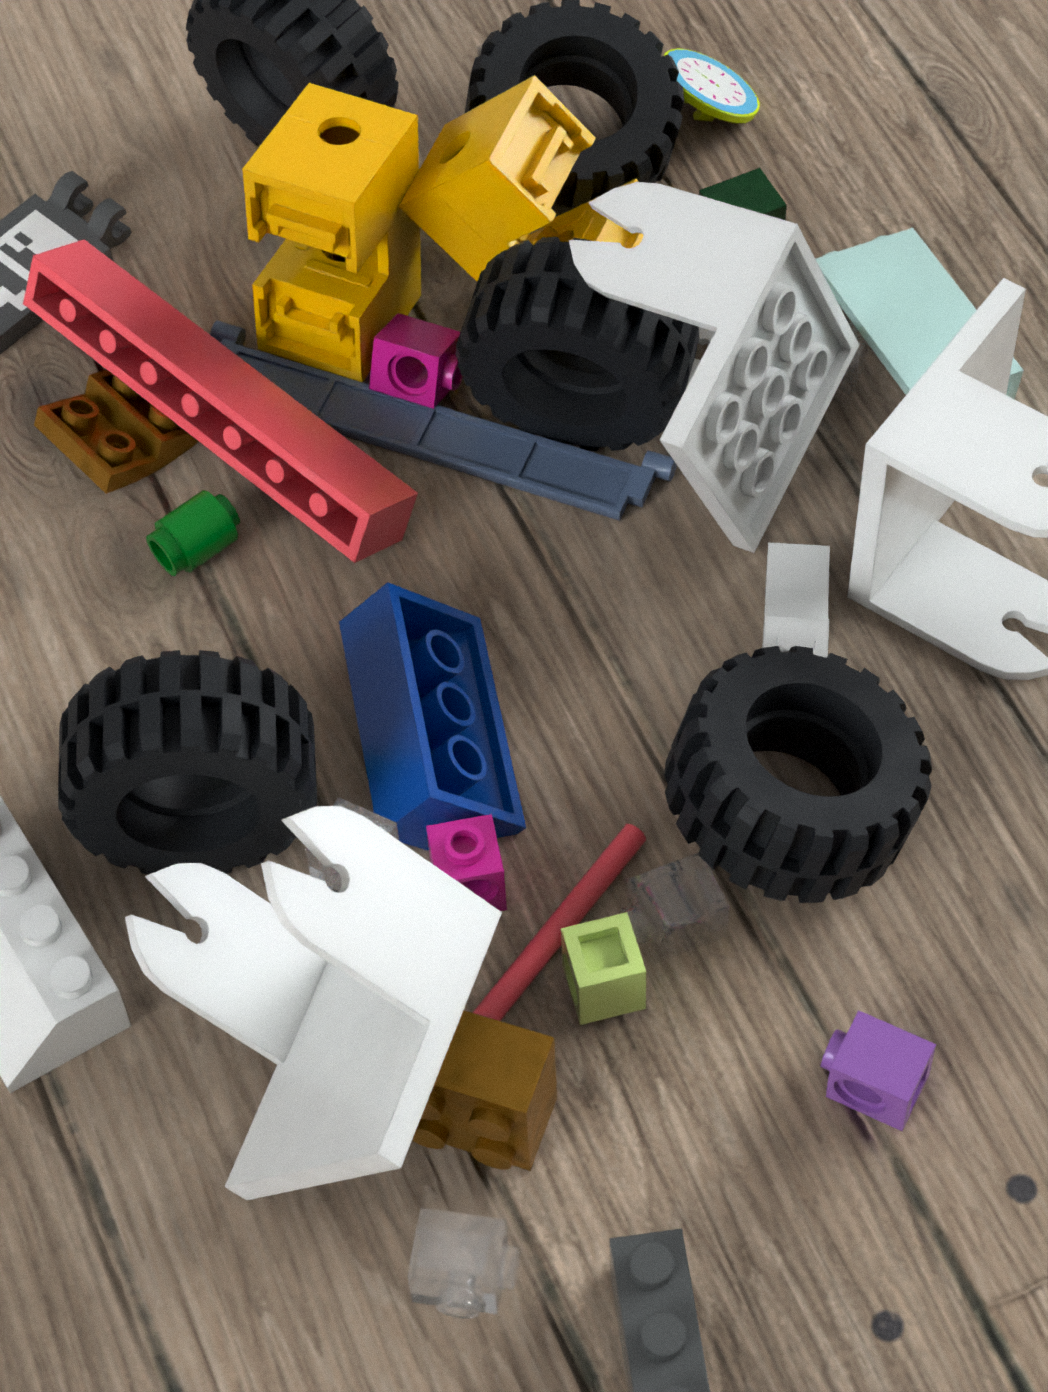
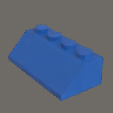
M387 582L339 621L376 825L401 843L424 850H429L426 826L492 814L497 838L519 834L526 829L481 619Z

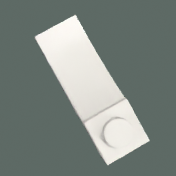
M768 542L762 648L779 646L781 652H789L790 648L794 646L813 648L814 655L827 658L830 546Z

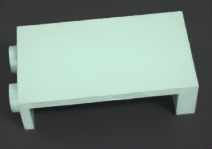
M914 228L891 235L879 236L872 241L841 251H832L816 258L839 306L905 395L908 394L976 312V308ZM1014 357L1006 393L1007 396L1015 399L1024 371Z

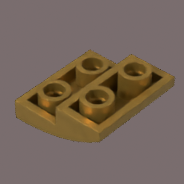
M108 370L89 374L84 394L39 406L34 426L106 494L126 487L160 470L199 442Z

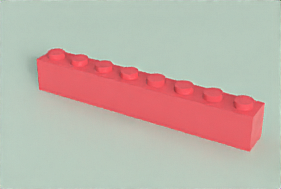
M85 239L33 255L23 304L347 558L356 563L402 541L418 492Z

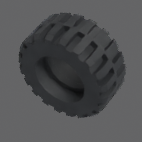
M194 0L192 2L186 23V30L188 31L186 41L188 50L194 53L195 56L193 61L198 75L203 76L207 83L206 89L213 100H218L225 109L224 114L233 125L237 123L246 132L245 136L255 145L263 143L308 83L392 108L395 107L399 82L395 80L397 68L394 58L388 56L387 49L389 45L383 33L377 32L371 22L373 20L372 15L364 5L361 7L355 0Z
M562 0L560 7L551 8L549 2H543L530 6L527 17H524L521 12L513 14L502 22L501 32L498 30L491 32L484 41L481 55L475 58L470 75L465 113L534 75L546 87L569 85L587 89L602 97L617 113L623 127L606 138L594 141L591 147L580 152L551 208L556 213L555 217L634 179L645 183L661 181L668 167L683 118L681 115L684 104L683 86L678 81L676 82L679 71L673 58L670 55L661 56L664 44L653 32L642 33L639 30L641 22L627 13H624L622 18L610 13L611 6L595 2L594 8L580 6V0Z
M543 237L534 245L527 240L515 244L507 249V251L504 250L487 263L486 268L481 271L456 344V357L465 385L470 386L473 397L481 405H489L492 415L502 422L510 421L519 426L521 431L564 444L579 445L584 450L597 451L600 447H609L611 451L624 450L632 443H635L637 446L642 445L664 432L686 390L699 342V327L607 298L587 285L574 265L569 242H560L558 237ZM573 238V240L591 241L587 239Z
M779 646L756 649L752 657L747 652L724 661L721 668L710 671L701 681L697 692L691 698L665 763L664 778L668 784L665 795L668 807L673 815H679L676 825L687 843L696 842L700 847L699 857L713 870L720 866L730 873L729 881L745 890L750 884L763 889V897L785 901L788 895L798 896L799 903L824 902L828 893H830L833 900L857 894L861 887L872 886L884 876L889 865L894 863L928 801L932 786L929 779L932 772L931 756L928 747L922 746L925 737L915 716L907 718L905 715L907 709L905 702L894 690L887 693L878 685L880 682L879 677L866 668L859 672L847 666L846 662L848 659L833 653L828 654L827 658L813 654V648L801 646L791 647L789 652H781ZM774 751L798 757L823 772L832 781L841 796H818L796 790L772 776L760 764L753 752Z
M180 650L162 651L160 657L147 660L143 655L125 660L118 670L108 667L96 674L89 682V685L85 683L68 702V707L62 713L59 725L58 809L62 813V821L74 838L78 839L86 850L95 856L104 854L110 864L125 869L130 865L139 868L142 874L148 875L179 863H202L225 874L231 873L233 867L241 865L250 868L263 863L269 853L277 856L286 850L295 838L298 839L281 821L282 819L317 805L315 735L312 713L307 709V702L291 684L288 685L281 675L270 668H266L263 671L258 670L257 665L252 660L236 656L233 660L220 657L219 652L199 650V655H181Z

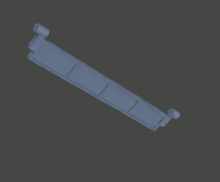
M216 321L211 328L210 335L343 436L615 520H621L628 503L643 507L656 477L671 481L676 471L677 465L672 457L648 450L640 467L439 405L432 409L369 389V384L244 347L243 344L246 338V330L244 328L221 321Z

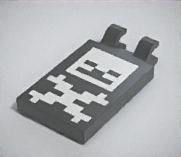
M73 171L67 172L57 181L47 201L34 194L0 220V354L43 321V319L23 304L33 255L85 239L114 261L111 248L123 243L131 234V229L119 221L126 214V209L111 198L105 199L94 209L89 223L82 219L91 211L94 204L92 200L81 193L89 186L88 182Z

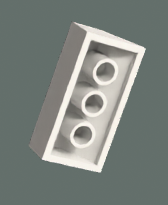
M0 796V1077L9 1093H12L131 1027L119 989Z

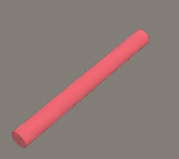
M626 824L472 1013L498 1021L503 1019L561 947V928L576 925L582 921L645 843L646 837L639 828L632 824Z

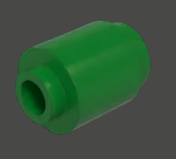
M202 490L155 522V530L146 536V541L156 560L170 575L176 576L183 570L191 573L238 540L236 526L240 524V518L234 506L224 495L218 494L214 497L208 491Z

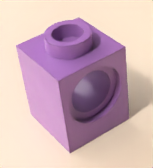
M858 1010L847 1033L839 1029L835 1030L823 1055L821 1068L829 1071L826 1097L903 1131L930 1075L936 1044Z

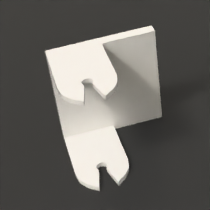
M635 182L613 188L590 201V206L593 210L631 234L636 232L642 233L643 239L641 243L634 248H625L618 242L569 240L574 265L587 285L607 298L699 327L698 343L700 345H709L701 360L694 358L686 390L668 422L660 442L732 545L754 553L859 347V343L798 224L657 183Z
M1003 278L866 443L847 597L982 672L1002 679L1030 680L1048 675V657L1019 632L1006 629L1002 622L1009 618H1015L1020 620L1025 627L1048 634V581L938 522L956 500L1008 529L1034 538H1048V487L1040 486L1032 479L1038 474L1048 475V416L1006 395L1026 289Z
M315 806L281 820L325 867H332L340 874L342 885L338 893L331 891L325 881L277 863L266 861L261 863L269 903L224 872L202 863H179L145 877L185 919H192L200 925L202 930L200 942L198 944L193 943L187 938L185 933L134 915L125 917L131 949L145 976L162 992L277 1064L225 1185V1188L245 1200L391 1171L402 1167L502 914L497 908L364 816L341 806Z

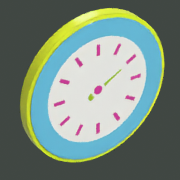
M671 49L663 55H670L677 66L679 74L676 82L678 81L683 86L684 103H689L697 108L693 114L695 120L713 121L717 118L732 123H746L754 119L760 107L758 97L749 84L729 67L707 55L687 49Z

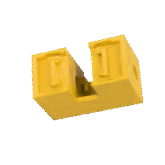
M535 75L446 123L399 205L422 230L476 281H478L481 271L486 268L487 263L504 250L507 251V249L515 244L527 240L534 245L543 237H558L560 242H569L573 238H580L599 242H618L625 248H634L643 239L642 233L636 232L631 234L593 210L589 204L590 201L555 217L556 213L551 208L580 152L591 147L596 137ZM634 179V180H632V181H630V182H628V183H626V184H624V185L631 184V183H635V182H639V181H638L637 179Z
M308 83L242 169L248 239L259 243L266 233L285 238V241L252 284L257 348L326 372L363 382L371 371L374 337L397 313L408 316L421 297L420 227L399 207L419 171L418 115Z

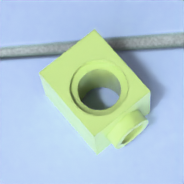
M627 912L561 928L562 967L580 1025L646 1009V969Z

